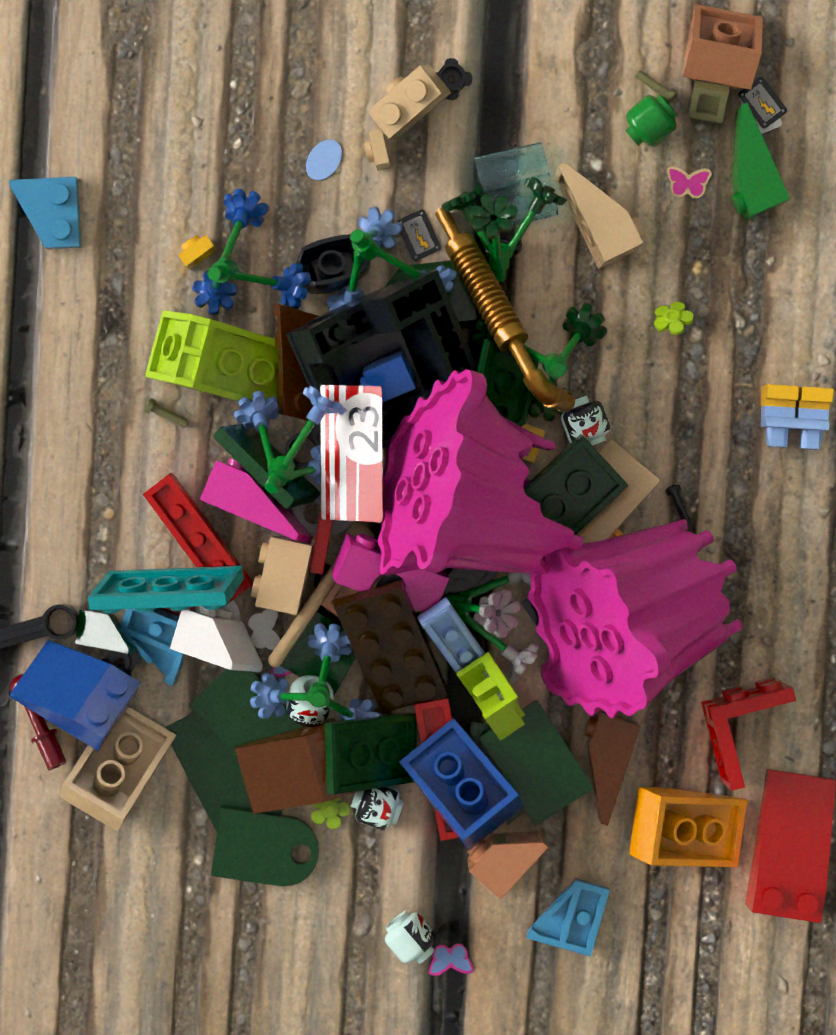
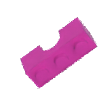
M359 533L357 537L350 534L346 535L332 569L335 583L361 592L371 588L374 580L382 575L380 573L381 550L375 538ZM413 570L396 574L402 578L401 580L414 610L422 613L440 602L449 581L446 570L437 573Z

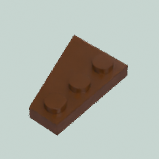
M273 303L278 335H275V348L279 352V370L276 372L279 414L308 421L306 417L313 405L311 400L302 393L304 388H309L286 334L319 316Z

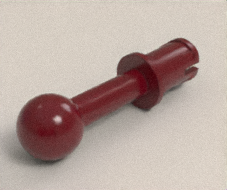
M19 674L12 679L10 692H12L23 674ZM25 707L37 735L31 739L32 744H37L48 771L66 764L67 761L56 737L57 729L49 730L45 718Z

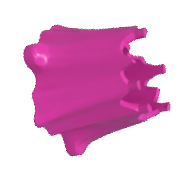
M467 369L462 372L454 370L446 383L436 380L428 399L420 397L417 400L411 415L404 416L388 443L383 472V521L378 537V545L381 550L380 573L382 575L389 576L413 570L437 573L446 568L522 572L530 575L533 573L547 574L548 563L542 560L543 556L566 547L580 550L583 545L582 536L574 535L575 531L571 528L544 517L541 512L540 503L528 497L524 492L523 487L531 480L526 479L529 475V468L521 459L528 456L531 447L546 451L554 450V441L543 439L501 416L486 395L487 381L482 373Z
M682 519L601 541L584 543L580 550L566 547L543 556L542 560L548 563V573H533L530 575L531 589L527 597L536 609L539 617L536 632L549 648V658L541 666V677L547 689L552 694L561 696L568 706L575 705L576 703L581 704L590 716L597 714L601 709L610 718L616 717L620 712L631 716L638 710L644 709L671 680L717 649L733 634L741 631L742 624L739 619L729 624H723L724 619L730 612L729 600L722 594L721 590L726 577L737 570L734 561L729 559L718 564L701 561L696 555L703 547L713 543L714 538L710 531L706 530L698 535L686 532L688 529L687 521Z

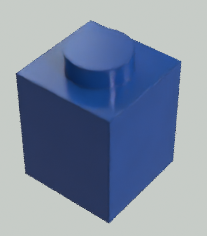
M403 349L364 365V377L360 378L361 385L381 386L382 402L416 389L417 380Z

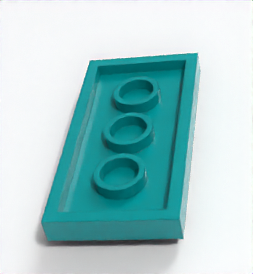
M242 566L109 571L88 596L90 610H103L104 613L108 614L117 613L123 609H136L138 612H150L156 608L168 607L172 611H183L196 606H204L207 610L220 609L229 603L243 581Z

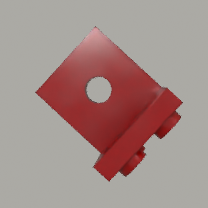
M775 677L756 681V687L748 690H742V686L722 690L721 697L701 702L721 782L731 791L746 787L728 719L796 701L793 687L781 682V680L776 681Z

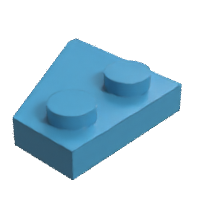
M77 177L9 180L12 191L46 249L82 248Z
M160 608L150 612L126 609L120 628L126 639L138 649L139 654L148 664L153 662L166 676L164 681L168 685L173 686L178 680L186 654L170 649L179 616Z
M575 878L527 930L526 938L591 957L609 895V887Z

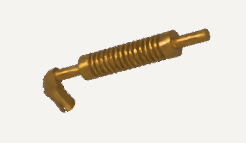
M443 208L438 209L435 215L449 239L445 245V251L453 262V266L459 273V277L476 304L485 324L491 331V335L494 337L500 351H511L525 376L523 382L544 406L555 408L561 412L570 411L575 405V396H571L573 394L571 391L553 385L542 370H537L523 345L528 339V334L514 312L502 287L499 285L496 276L490 269L473 235L460 232L449 210L445 212Z

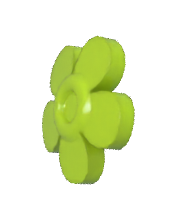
M673 302L670 305V309L666 305H661L655 310V317L657 319L654 321V327L659 332H664L669 328L672 335L682 334L684 332V325L693 323V313L688 310L685 311V305L682 302Z
M341 797L323 803L312 804L313 807L320 808V810L313 811L311 819L318 825L322 824L326 819L327 827L329 829H336L341 824V820L337 815L347 816L350 812L349 804L346 802L338 803Z

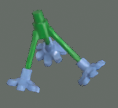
M374 206L368 210L369 218L366 216L359 218L358 226L364 231L362 232L357 229L350 235L352 247L355 250L350 284L346 289L338 290L337 295L329 296L326 303L330 307L329 311L364 296V292L357 287L361 264L364 260L370 261L380 257L412 277L426 273L424 270L421 272L383 250V244L389 249L394 248L397 245V240L393 235L400 234L403 230L401 223H392L395 217L393 210L386 209L383 214H380L379 208ZM442 265L438 266L436 270H438L445 290L448 293L453 287L452 280L456 277L457 273L455 270Z
M312 386L309 388L305 387L302 393L311 400L313 405L306 417L308 421L287 455L278 456L276 459L267 429L269 428V420L276 419L279 416L277 398L272 396L265 400L264 392L256 391L252 395L253 401L245 397L238 401L241 409L234 412L237 422L242 423L247 429L255 427V430L260 434L268 470V480L264 487L269 493L275 494L280 486H284L287 482L306 475L314 477V482L321 485L320 445L311 449L310 452L313 459L308 462L307 467L294 470L295 464L293 459L314 425H319L325 413L343 415L347 410L339 402H332L322 396Z
M316 624L314 626L315 635L308 636L309 647L315 648V654L320 656L323 661L318 682L312 684L308 692L288 693L286 691L289 685L288 681L284 678L276 680L275 676L270 673L263 674V682L254 681L252 683L251 691L256 693L257 696L252 697L250 703L253 708L261 707L258 712V716L261 719L269 718L272 713L275 717L283 716L286 713L283 704H286L287 701H308L315 707L327 706L339 713L338 716L342 720L382 715L378 712H372L376 704L370 699H366L363 702L361 699H353L350 701V708L347 709L330 698V690L326 685L330 663L339 661L341 654L349 655L352 651L345 631L340 633L341 627L339 625L331 624L329 630H327L323 624Z

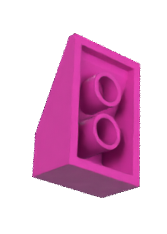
M229 458L227 464L216 460L200 500L293 540L311 544L312 535L289 508L285 509L243 466Z

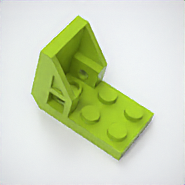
M162 310L145 377L239 401L244 397L253 401L252 395L256 391L264 392L265 400L272 396L277 398L276 372L279 370V352L275 348L274 338L209 318Z

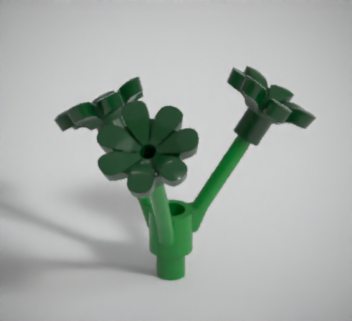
M532 177V179L526 178L524 185L532 190L535 197L528 206L530 211L509 244L500 243L499 233L501 231L508 233L512 230L513 222L510 220L516 218L518 210L516 206L508 207L509 199L506 196H499L496 202H494L492 195L484 194L480 198L482 207L474 205L478 196L483 194L482 191H484L482 184H479L471 192L468 193L466 191L441 205L445 212L448 210H462L467 222H472V226L476 230L489 257L490 269H492L498 282L506 280L509 258L512 257L517 244L535 215H540L546 203L563 205L567 201L566 198L555 194V189L551 186L544 185L543 187L542 182L535 177Z
M584 303L580 312L575 307H570L567 310V318L564 319L563 329L571 332L569 343L559 355L550 353L545 356L523 344L529 356L542 364L543 370L549 375V381L553 385L557 386V379L565 375L567 359L579 342L583 341L587 346H593L597 343V338L602 339L607 334V328L601 325L605 321L604 316L601 313L592 315L593 307L591 304ZM480 319L475 326L476 330L480 331V333H476L472 337V342L483 347L484 339L495 340L485 321ZM532 394L530 402L532 406L528 411L531 417L537 418L543 413L544 420L551 422L555 419V412L559 415L564 413L555 408L544 406Z

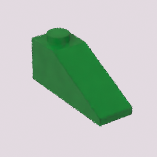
M748 102L741 105L736 111L732 181L734 194L731 195L736 212L739 215L743 213L746 220L778 207L790 199Z

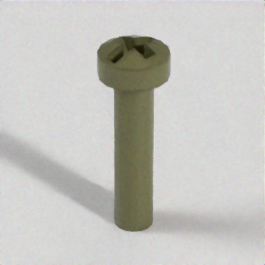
M641 70L636 74L635 78L663 96L669 104L676 98L677 91L674 89L669 91Z
M152 398L147 401L144 412L148 414L153 412L177 425L186 427L189 420L155 404L156 400Z

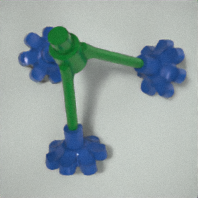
M235 189L233 196L231 194L225 195L224 205L227 207L225 217L233 221V230L219 262L214 263L209 270L203 272L202 278L204 281H195L192 284V290L200 293L194 299L195 305L203 307L207 304L210 315H217L221 305L226 310L233 307L234 302L230 296H235L238 289L235 284L227 283L232 280L269 285L272 289L281 292V303L294 309H299L301 307V299L304 300L307 296V289L303 285L310 282L311 276L309 272H302L303 265L301 263H293L291 267L285 268L283 277L274 276L269 278L239 271L238 265L231 260V254L241 229L247 227L249 223L254 227L261 226L264 222L262 216L266 215L269 210V206L266 203L258 204L261 197L255 191H251L248 197H246L242 189Z

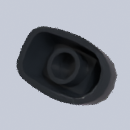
M351 234L317 240L302 247L296 263L303 265L302 272L310 273V282L303 285L307 289V293L318 295L331 293L350 284L355 251L350 239ZM364 260L362 262L358 280L369 274L371 260Z

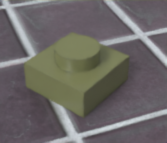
M695 80L688 118L722 124L730 86Z

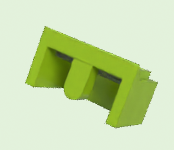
M489 652L456 673L500 741L525 725L522 720L525 713L517 703L518 696Z

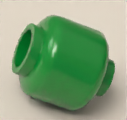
M646 95L627 112L626 120L630 126L625 131L638 146L645 142L651 147H656L676 129L675 118L678 114L663 96Z

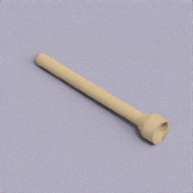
M352 522L345 532V536L350 534L357 537L359 533L376 538L372 531L357 522ZM336 559L269 656L268 662L272 667H278L282 664L335 585L332 569Z

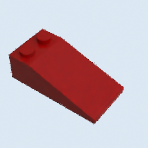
M772 769L766 770L745 903L751 912L816 923L822 922L828 880L835 779Z

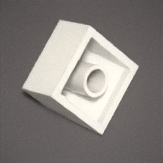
M196 606L195 610L186 609L181 611L170 649L229 670L261 672L263 667L244 623L231 618L233 612L222 608L207 610L204 606Z

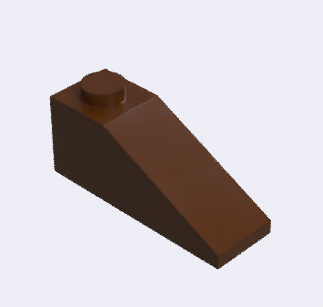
M599 711L595 717H589L584 736L589 737L587 746L598 819L601 824L608 826L641 726L636 722L618 716L610 718L603 711Z

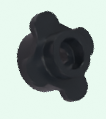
M454 58L447 59L440 71L436 72L451 92L446 97L448 100H456L459 97V92L465 86H470L473 79L471 73L465 72ZM450 76H453L455 78V81L450 82L448 78Z
M110 651L107 658L102 659V661L115 666L132 677L131 671L135 665L141 662L142 657L138 651H135V653ZM119 658L124 659V663L122 665L118 663Z

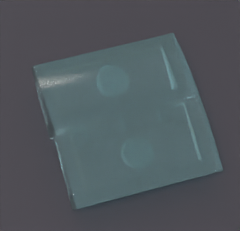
M542 142L474 158L479 183L482 184L484 190L482 195H492L494 202H496L499 196H506L509 199L508 207H517L516 218L510 220L513 222V226L523 222L530 211L528 206L535 197L532 190L524 185L526 178L532 179V177H535L542 182L543 187L544 185L552 187L550 171ZM546 203L540 215L536 214L532 221L557 216V204Z

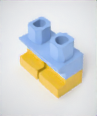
M774 384L763 385L761 390V427L766 428L767 447L786 448L788 446V431L791 429L800 430L799 449L819 450L823 439V431H829L830 403L833 401L834 389Z

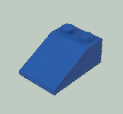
M47 640L9 697L99 751L134 699L141 682L107 662Z
M454 718L399 761L469 851L524 807L519 794Z

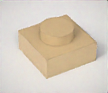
M382 129L368 131L370 141L364 142L368 163L375 162L377 171L391 168Z

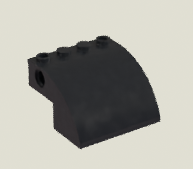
M438 270L405 279L364 295L286 334L308 386L316 388L319 392L321 385L362 386L360 378L364 377V365L403 349L417 380L416 389L382 402V450L388 447L391 437L396 432L404 416L411 415L417 400L420 397L428 399L436 380L446 383L454 370L459 372L466 369L478 371Z

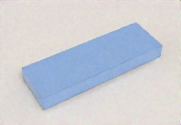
M444 598L417 617L456 673L485 654L447 598Z

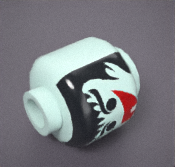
M587 396L576 399L574 407L561 415V422L570 443L582 434L591 445L606 441L605 435L611 431V424L603 403L598 400L589 402Z
M305 675L297 678L292 683L289 693L308 692L310 686L318 682L319 677ZM326 681V685L330 690V698L334 700L333 689ZM308 701L286 702V711L290 719L305 727H315L322 724L328 718L331 709L327 706L315 707Z
M388 786L357 791L350 807L357 809L355 818L359 823L379 830H386L390 825H396L404 800L400 799V792L397 788Z
M405 910L385 927L387 931L385 943L402 963H410L416 960L420 964L434 952L431 945L436 939V933L420 913L412 912L408 914Z

